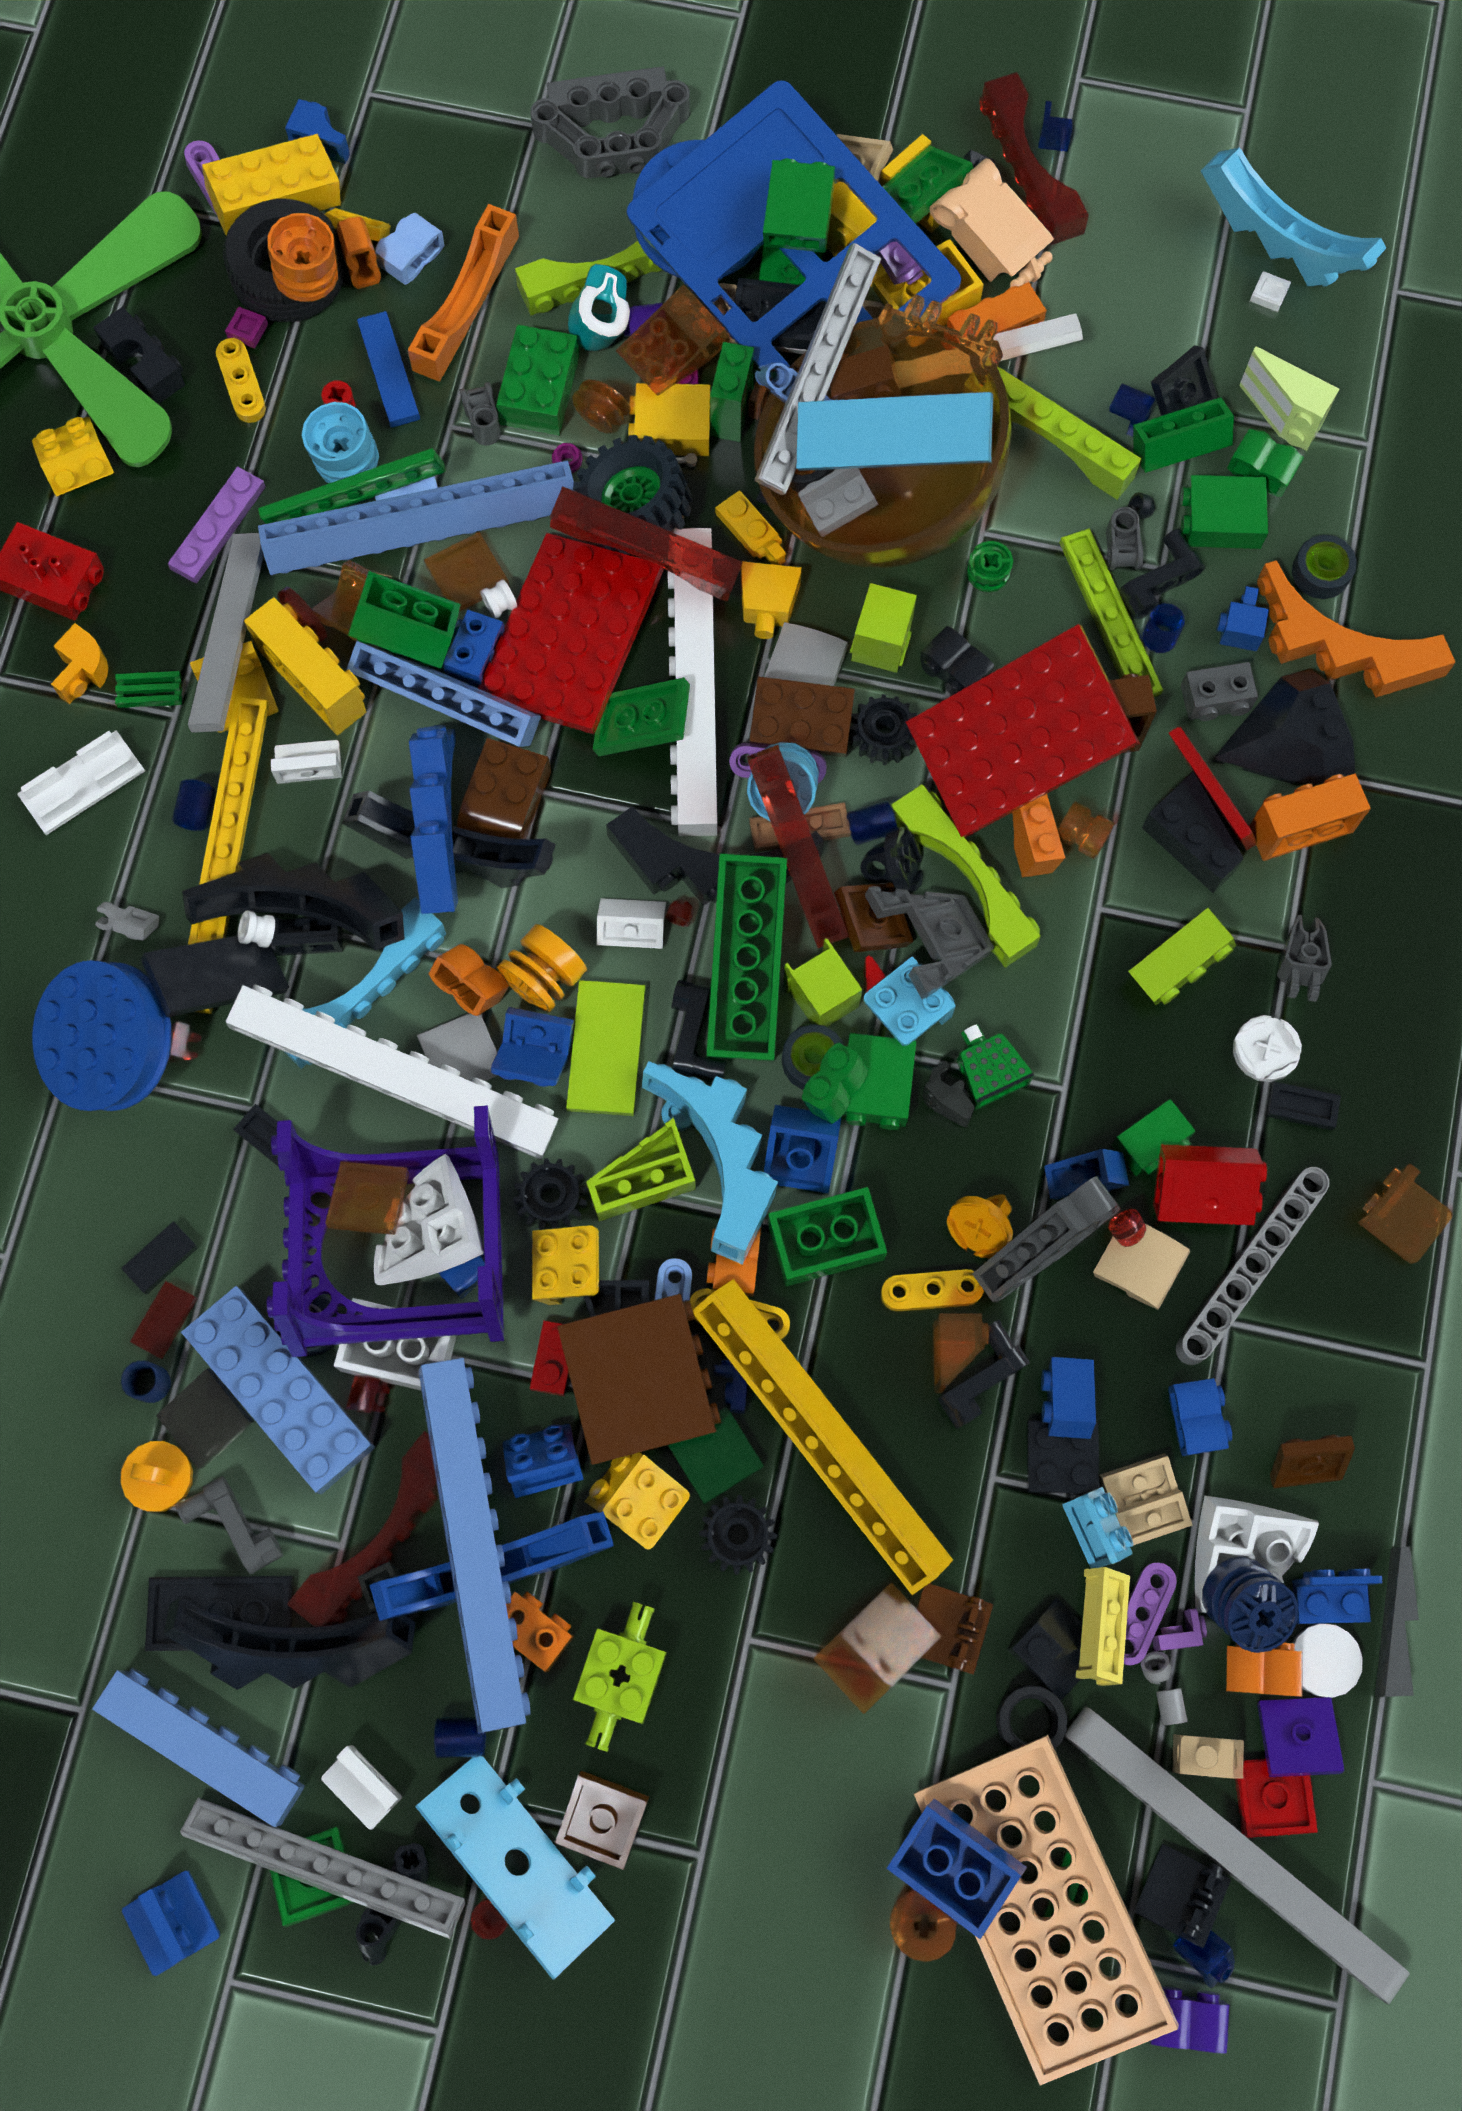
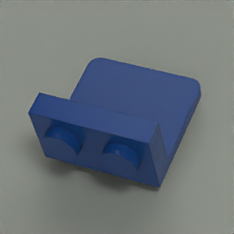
M508 1007L505 1015L503 1042L491 1065V1073L507 1080L518 1079L533 1082L535 1085L543 1087L557 1085L570 1055L574 1020Z

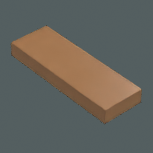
M845 802L810 808L801 818L788 823L770 822L761 816L749 818L755 852L777 849L793 844L814 831H817L824 841L850 837L851 835Z

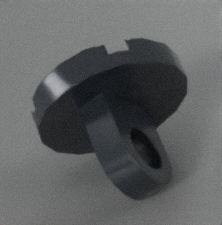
M904 827L890 829L886 834L884 846L869 850L864 855L860 865L861 873L867 880L874 883L892 881L896 889L908 890V892L917 891L923 880L922 870L918 871L917 864L922 862L918 842L913 833L908 829L904 830ZM878 861L882 863L885 870H875L870 865V862Z

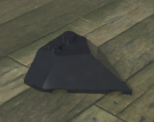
M1312 669L1280 677L1212 759V762L1223 765L1225 762L1243 767L1242 770L1290 784L1297 782L1304 785L1312 784L1313 787L1323 784L1326 779L1337 774H1343L1344 777L1355 774L1353 739L1332 686Z

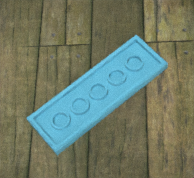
M991 392L798 402L796 469L806 471L991 463L993 394Z

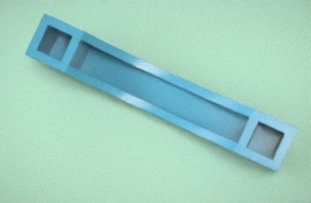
M414 897L401 909L403 912L405 939L385 946L373 969L346 994L328 1003L303 1009V1011L315 1015L317 1011L325 1013L335 1019L334 1024L343 1028H347L348 1024L356 1018H363L370 1011L371 1004L380 995L384 997L389 994L396 985L395 981L404 973L409 974L415 970L420 963V958L428 951L436 950L443 943L444 936L446 935L443 923L432 913L421 914L420 901ZM285 1052L301 1069L306 1064H313Z

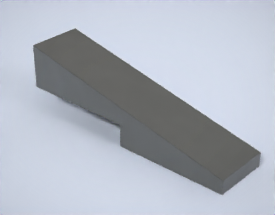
M1410 1546L1392 1548L1390 1551L1375 1697L1414 1696L1405 1621L1419 1620Z

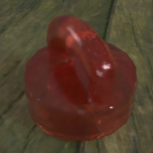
M1136 1209L1120 1212L1111 1219L1108 1225V1229L1113 1237L1123 1247H1131L1139 1243L1146 1233L1144 1220Z

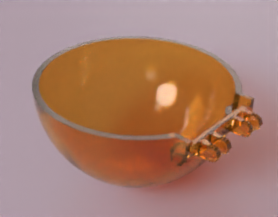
M915 294L904 312L896 310L891 304L886 303L878 318L856 323L841 359L888 345L896 364L901 395L895 397L991 392L993 394V419L990 463L859 468L878 505L824 537L820 536L799 498L798 492L789 487L786 494L780 495L759 483L765 500L781 523L796 538L814 551L848 565L868 568H891L917 563L944 551L966 535L981 519L998 492L1010 454L1011 411L1005 385L997 369L1003 353L999 342L993 340L997 333L998 322L988 319L977 337H975L980 324V316L971 313L960 331L937 324L936 322L942 311V303L933 300L920 318L919 316L924 308L925 301L924 297ZM806 352L789 368L799 372ZM829 386L826 396L833 400ZM772 393L766 401L756 431L754 446L756 475L785 406V403ZM796 469L795 474L807 475L817 470L799 471Z

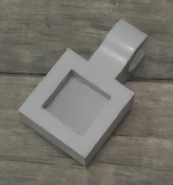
M103 902L97 907L98 912L104 913L108 917V919L101 917L96 922L95 926L99 929L109 930L113 927L112 931L124 934L130 939L143 941L158 928L159 915L132 906H128L124 910L110 902Z

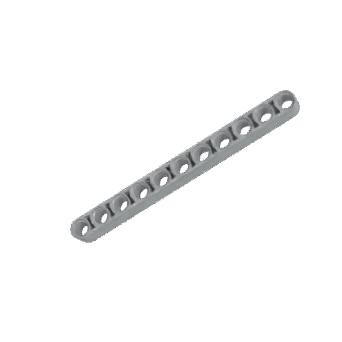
M1084 1706L1064 1735L1070 1743L1384 2003L1388 2005L1391 2003L1410 1975L1401 1964L1087 1706Z

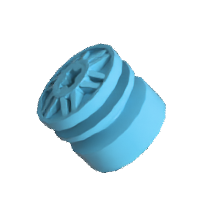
M331 402L319 406L310 413L303 425L302 439L317 472L324 481L332 483L377 467L379 459L377 444L373 439L364 416L357 408L347 403Z
M780 742L769 745L758 754L748 778L747 795L750 805L759 816L770 822L788 823L798 820L809 811L815 801L819 771L815 759L808 750L796 743ZM780 773H786L789 783H783L782 778L779 777Z

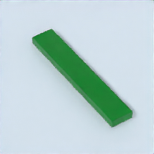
M431 448L258 508L259 516L266 524L340 509L446 472L444 461Z

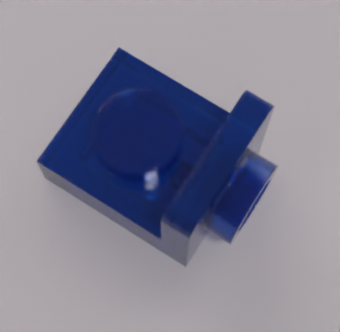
M722 1360L721 1365H713V1376L733 1378V1383L726 1382L725 1403L731 1404V1413L745 1414L748 1384L729 1360Z
M1212 1930L1203 1949L1181 1937L1173 1944L1174 1951L1203 1976L1204 1982L1209 1988H1213L1217 1982H1225L1234 1970L1235 1966L1233 1964L1235 1959L1232 1948Z

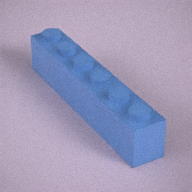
M357 640L347 669L354 675L518 747L531 745L541 716L403 655L393 654L387 649L373 644H365Z
M131 1668L129 1672L127 1670L116 1671L92 1710L273 1827L282 1825L305 1788V1785L298 1781L300 1775L296 1771L283 1764L280 1768L268 1762L270 1755L254 1745H251L249 1749L237 1742L240 1736L234 1731L222 1725L219 1730L207 1723L210 1717L206 1713L193 1706L189 1710L177 1703L180 1699L179 1696L164 1687H161L159 1691L147 1684L150 1678L139 1670Z

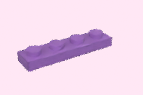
M237 467L168 562L170 570L197 584L266 488L264 481Z

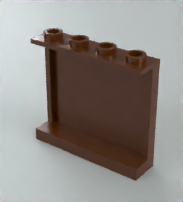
M681 1294L557 1326L592 1465L716 1432L715 1424L721 1423L716 1402L709 1404L706 1390L712 1389L708 1369H700L697 1358L698 1355L703 1354L699 1334L691 1335L688 1321L695 1320L690 1300L683 1301Z

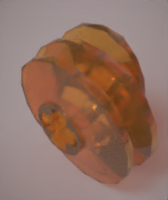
M587 379L582 381L579 390L575 391L572 396L573 404L581 417L592 427L606 434L612 432L611 424L621 425L624 421V416H627L631 410L627 400L618 391L597 380Z
M914 1889L904 1893L895 1902L890 1914V1931L899 1949L908 1957L925 1962L940 1959L951 1950L956 1937L957 1922ZM926 1914L927 1919L933 1922L932 1927L925 1929V1934H920V1930L914 1927V1922L921 1921L922 1915Z

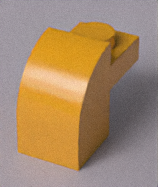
M74 623L54 645L55 650L68 666L51 683L59 697L69 705L75 698L84 694L90 682L101 688L108 675V662L98 643L88 632Z

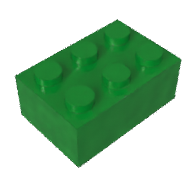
M517 324L496 403L500 425L560 436L580 357L577 335Z
M368 571L348 636L354 637L365 644L382 647L393 654L413 658L424 665L441 668L453 637L461 604Z
M868 1187L768 1213L767 1222L785 1286L883 1261L887 1255Z

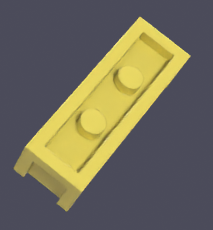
M1107 1567L1084 1569L1086 1587L1079 1668L1076 1670V1678H1090L1096 1680V1684L1100 1686L1119 1685L1123 1681L1130 1576Z

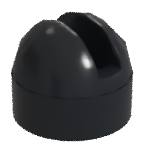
M1140 492L1135 493L1128 504V507L1136 511L1139 519H1147L1155 511L1153 498Z

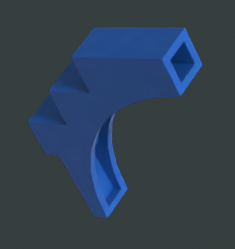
M434 725L417 729V733H413L409 739L414 777L410 787V795L415 824L411 835L421 914L454 912L458 904L451 821V774L456 733L455 729H446L445 725Z
M604 1511L580 1516L555 1527L502 1545L505 1566L500 1567L502 1582L508 1581V1584H512L529 1576L556 1570L613 1547L614 1544ZM450 1562L378 1581L370 1585L379 1621L418 1611L424 1612L456 1602Z

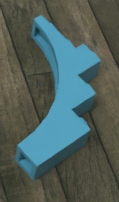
M1240 147L1219 151L1201 170L1233 231L1248 230L1251 232L1255 230L1270 259L1293 258L1307 286H1328L1338 279V274L1358 269L1365 271L1376 264L1377 258L1386 249L1382 238H1359L1343 235L1323 228L1303 217L1284 203L1264 183L1252 168Z
M648 1061L643 1071L642 1088L666 1101H670L673 1107L690 1120L692 1125L702 1135L717 1167L721 1183L722 1210L713 1236L711 1252L743 1265L772 1204L778 1181L773 1180L767 1173L750 1170L760 1150L762 1134L757 1133L754 1128L748 1125L735 1124L745 1104L747 1089L735 1080L722 1079L717 1076L710 1087L696 1077H686L676 1073L667 1065H657Z

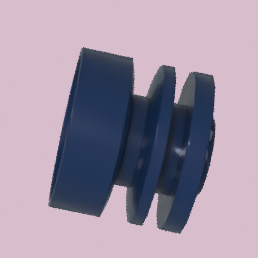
M1245 1556L1229 1558L1218 1564L1207 1576L1202 1589V1603L1205 1611L1242 1649L1254 1653L1271 1651L1282 1645L1293 1633L1298 1621V1603L1294 1593L1257 1560Z

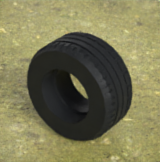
M273 199L250 207L230 226L223 244L224 264L238 300L248 310L265 316L267 320L295 322L308 319L320 313L337 297L345 278L343 253L333 224L319 209L305 202L293 199ZM293 213H307L319 217L329 226L334 235L338 280L334 289L326 297L313 302H299L286 297L278 290L273 280V273L260 268L264 260L269 257L267 236L271 227L280 218Z

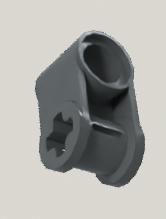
M486 382L483 387L467 391L464 388L459 389L464 411L469 419L476 442L485 446L496 443L501 436V430L490 382Z
M1120 507L1113 512L1106 529L1107 567L1109 571H1114L1116 567H1134L1135 570H1141L1143 565V545L1140 537L1139 516L1130 507ZM1116 524H1124L1128 529H1120Z

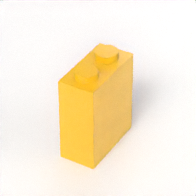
M636 383V396L630 395L629 402L630 415H635V423H629L628 437L630 435H637L640 442H642L644 436H650L655 444L658 440L664 442L667 449L670 448L676 456H686L688 453H694L696 456H709L710 385Z

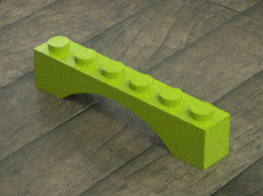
M636 241L624 251L601 260L584 263H566L542 258L515 268L517 287L531 316L537 313L548 312L553 307L567 302H574L585 285L591 266L595 264L606 265L618 270L626 277L627 282H631L637 277L650 272L661 271L662 269L648 258L639 242Z
M994 363L981 366L969 381L967 393L991 392L993 394V418L1017 423L1043 436L1070 457L1093 485L1116 500L1120 498L1134 480L1141 461L1140 457Z
M921 784L891 804L889 818L897 828L904 827V830L908 829L912 832L918 845L941 854L955 864L968 878L981 902L984 911L986 934L994 946L993 953L1006 968L1037 947L1041 937L1039 934L1040 928L1033 918L1026 917L1020 910V903L1017 897L1011 891L1006 892L999 883L1001 880L996 870L992 866L987 867L981 860V854L977 846L972 841L967 842L964 836H960L952 817H948L942 810V804L938 796L933 791L928 792L925 786Z

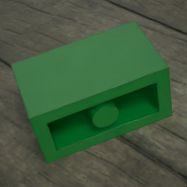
M1169 1099L1117 1136L1111 1145L1116 1151L1123 1152L1126 1165L1136 1177L1144 1171L1150 1175L1158 1169L1161 1144L1190 1146L1191 1143L1188 1139L1195 1133V1130L1173 1101Z

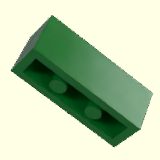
M1222 397L1135 424L1133 425V454L1141 458L1140 466L1147 473L1232 446L1234 415Z

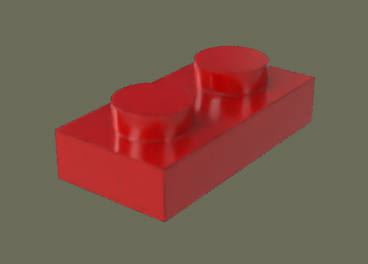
M543 1320L529 1389L565 1397L569 1371L557 1327L563 1324Z

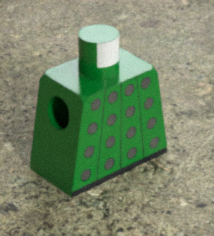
M978 1024L961 1032V1036L968 1048L959 1053L957 1064L965 1083L966 1091L971 1096V1102L975 1106L974 1111L1031 1083L1034 1077L1032 1070L1002 1033L986 1039Z

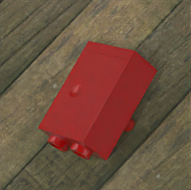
M19 522L16 523L0 551V591L74 621L79 613L86 609L90 593L94 586L98 585L103 578L104 567L96 553Z
M1161 1144L1153 1201L1158 1221L1254 1225L1256 1213H1260L1262 1210V1193L1259 1190L1260 1183L1265 1182L1267 1178V1164L1262 1162L1258 1150L1255 1148Z

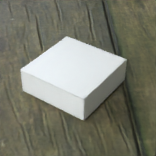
M1263 271L1250 301L1278 312L1291 282Z

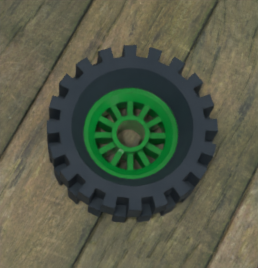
M630 435L628 442L623 443L621 438L612 440L613 447L607 449L604 444L598 448L600 455L597 458L590 455L585 460L588 468H580L577 473L581 482H574L573 490L576 495L573 496V500L591 535L601 547L604 545L606 549L612 551L618 549L619 553L627 555L630 554L631 549H634L637 555L645 554V547L651 546L653 551L660 548L661 546L658 541L663 538L668 542L675 537L672 530L674 528L681 530L684 527L685 522L682 516L690 515L691 507L689 502H693L690 491L691 487L670 448L667 449L665 443L660 440L655 444L650 436H644L642 442H640L637 435Z

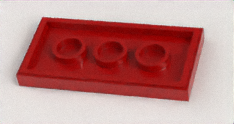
M1176 727L1170 731L1169 735L1175 747L1192 772L1195 773L1199 782L1246 851L1255 846L1257 841L1252 830L1182 728Z

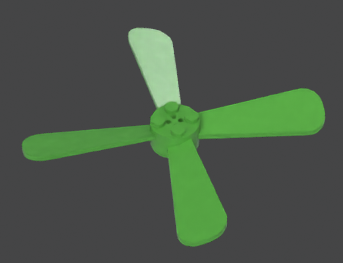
M156 192L150 195L52 287L36 281L22 283L0 253V322L5 329L0 333V368L18 353L35 359L47 358L120 459L132 467L148 465L166 448L172 434L170 418L161 406L73 335L72 320L191 253L200 244L202 230L196 214L180 196L171 192Z

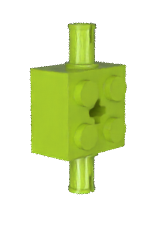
M636 1602L632 1603L624 1632H620L619 1636L597 1628L573 1698L575 1701L594 1707L593 1711L597 1712L585 1744L595 1747L599 1734L602 1733L598 1749L608 1752V1746L617 1719L621 1720L623 1717L641 1724L644 1723L667 1652L646 1645L647 1641H644L655 1609L645 1606L642 1617L638 1620L642 1604ZM624 1665L626 1667L625 1673L630 1675L629 1682H622L620 1687L614 1685L615 1678L611 1677L612 1670H619L620 1666Z

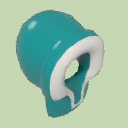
M601 264L591 266L585 285L573 302L568 315L569 334L577 335L578 346L585 350L595 352L608 348L625 332L629 321L630 309L628 302L625 300L627 279L621 272L612 267ZM602 300L609 303L612 307V314L592 312L594 301Z

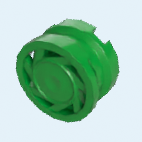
M996 541L981 542L975 546L973 552L970 553L967 567L968 580L973 587L984 592H994L1003 588L1009 581L1013 566V557L1010 550L1005 545Z

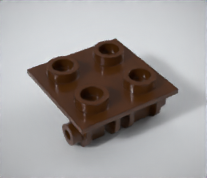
M930 1583L923 1587L905 1652L974 1675L993 1604L977 1597H970Z

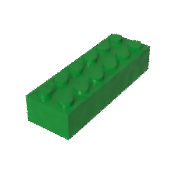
M720 854L706 1055L708 1058L774 1061L787 858Z

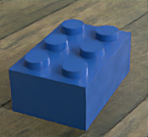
M934 1798L926 1806L886 1869L977 1938L981 1939L1027 1867Z

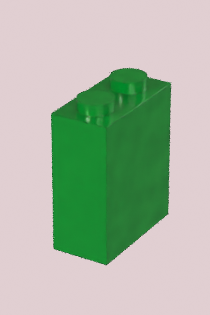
M789 158L780 161L772 160L763 227L764 246L826 253L835 185V166H829L824 162H813L812 164L798 163L796 160Z
M723 342L710 394V437L741 442L748 413V400L753 390L754 347Z
M1191 475L1187 486L1182 487L1180 505L1185 506V515L1181 519L1182 534H1186V541L1190 547L1262 548L1268 535L1266 477Z
M849 1033L847 1047L858 1052L868 1067V1071L862 1086L854 1094L850 1095L848 1107L841 1119H845L847 1124L854 1126H864L866 1122L878 1123L880 1128L887 1130H898L900 1126L906 1127L909 1116L916 1041H913L908 1046H903L896 1038Z

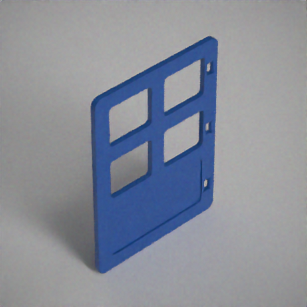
M786 81L774 82L630 202L627 207V216L631 224L739 345L754 347V363L757 367L772 362L783 363L787 367L792 368L773 347L772 342L819 302H827L849 246L853 243L876 255L891 242H898L927 274L931 282L884 322H876L862 306L852 330L860 341L845 353L841 359L884 345L891 347L952 296L961 285V275L958 270L791 84ZM789 158L796 160L798 163L812 164L813 162H824L829 166H835V184L839 181L844 182L876 217L877 221L828 262H823L813 251L779 248L806 280L758 321H751L719 286L718 282L764 244L763 227L772 160L780 161ZM658 227L669 238L663 245L652 234ZM720 297L731 308L725 315L713 303ZM769 373V380H770V381L773 380V379H771V373ZM830 386L826 394L829 398L832 396Z

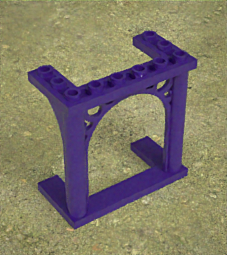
M488 1105L474 1106V1137L477 1147L384 1154L339 1153L314 1146L300 1138L291 1120L277 1121V1134L271 1136V1149L273 1156L278 1155L279 1170L284 1171L285 1184L289 1186V1196L284 1197L285 1217H289V1227L283 1229V1243L285 1249L288 1248V1259H283L282 1261L283 1278L287 1281L273 1282V1295L267 1297V1313L269 1318L273 1317L275 1331H280L282 1345H287L292 1357L307 1356V1347L483 1333H488L490 1342L504 1341L499 1151ZM444 1154L449 1156L460 1180L483 1178L485 1266H478L479 1302L379 1309L366 1307L347 1299L331 1284L323 1268L322 1243L331 1220L351 1199L363 1192L382 1186L413 1184L415 1176ZM333 1186H338L339 1190L344 1187L348 1188L344 1194H338ZM316 1192L328 1194L332 1198L331 1206L324 1209L316 1207L311 1202L312 1195ZM309 1212L314 1216L320 1217V1223L317 1226H311L313 1225V1220ZM310 1249L317 1250L314 1255H309ZM314 1277L319 1278V1285L311 1289L312 1281L310 1279ZM322 1294L331 1296L330 1304L323 1311L318 1313L309 1311L311 1302L317 1296ZM338 1307H345L347 1313L341 1314L336 1312Z

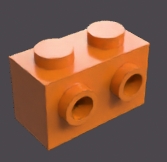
M528 1591L523 1596L514 1592L511 1596V1603L506 1604L508 1619L514 1618L517 1628L518 1639L512 1641L513 1647L544 1672H548L574 1638L568 1632L571 1625L556 1613L550 1618L539 1610L543 1603Z

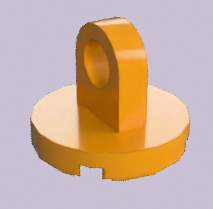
M1003 1194L994 1195L987 1199L978 1196H965L958 1199L949 1210V1215L947 1216L949 1232L963 1249L966 1250L969 1247L971 1250L976 1251L973 1255L981 1258H991L1012 1241L1013 1230L1007 1218L1012 1207Z
M150 1441L138 1446L127 1456L121 1469V1486L125 1497L135 1507L147 1512H165L172 1509V1507L181 1503L187 1497L193 1484V1468L188 1457L180 1447L165 1441Z

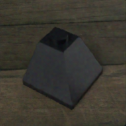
M1056 1597L1007 1650L1044 1688L1053 1692L1061 1701L1081 1680L1076 1678V1670L1079 1668L1083 1623Z

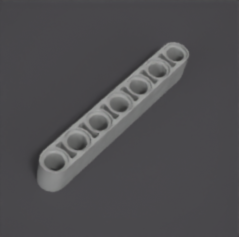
M1318 1167L1306 1168L1292 1180L1176 1344V1354L1182 1362L1188 1365L1198 1364L1214 1351L1327 1192L1329 1178L1322 1169ZM1304 1178L1310 1179L1315 1183L1316 1192H1310L1304 1187ZM1285 1205H1291L1296 1209L1298 1213L1297 1219H1291L1285 1214ZM1266 1231H1271L1277 1235L1279 1239L1278 1246H1272L1266 1241ZM1246 1258H1252L1258 1262L1260 1266L1259 1273H1253L1247 1269ZM1227 1285H1234L1239 1289L1241 1293L1240 1300H1233L1227 1295ZM1208 1312H1214L1220 1316V1328L1212 1327L1208 1323ZM1188 1339H1195L1201 1344V1355H1194L1188 1350Z

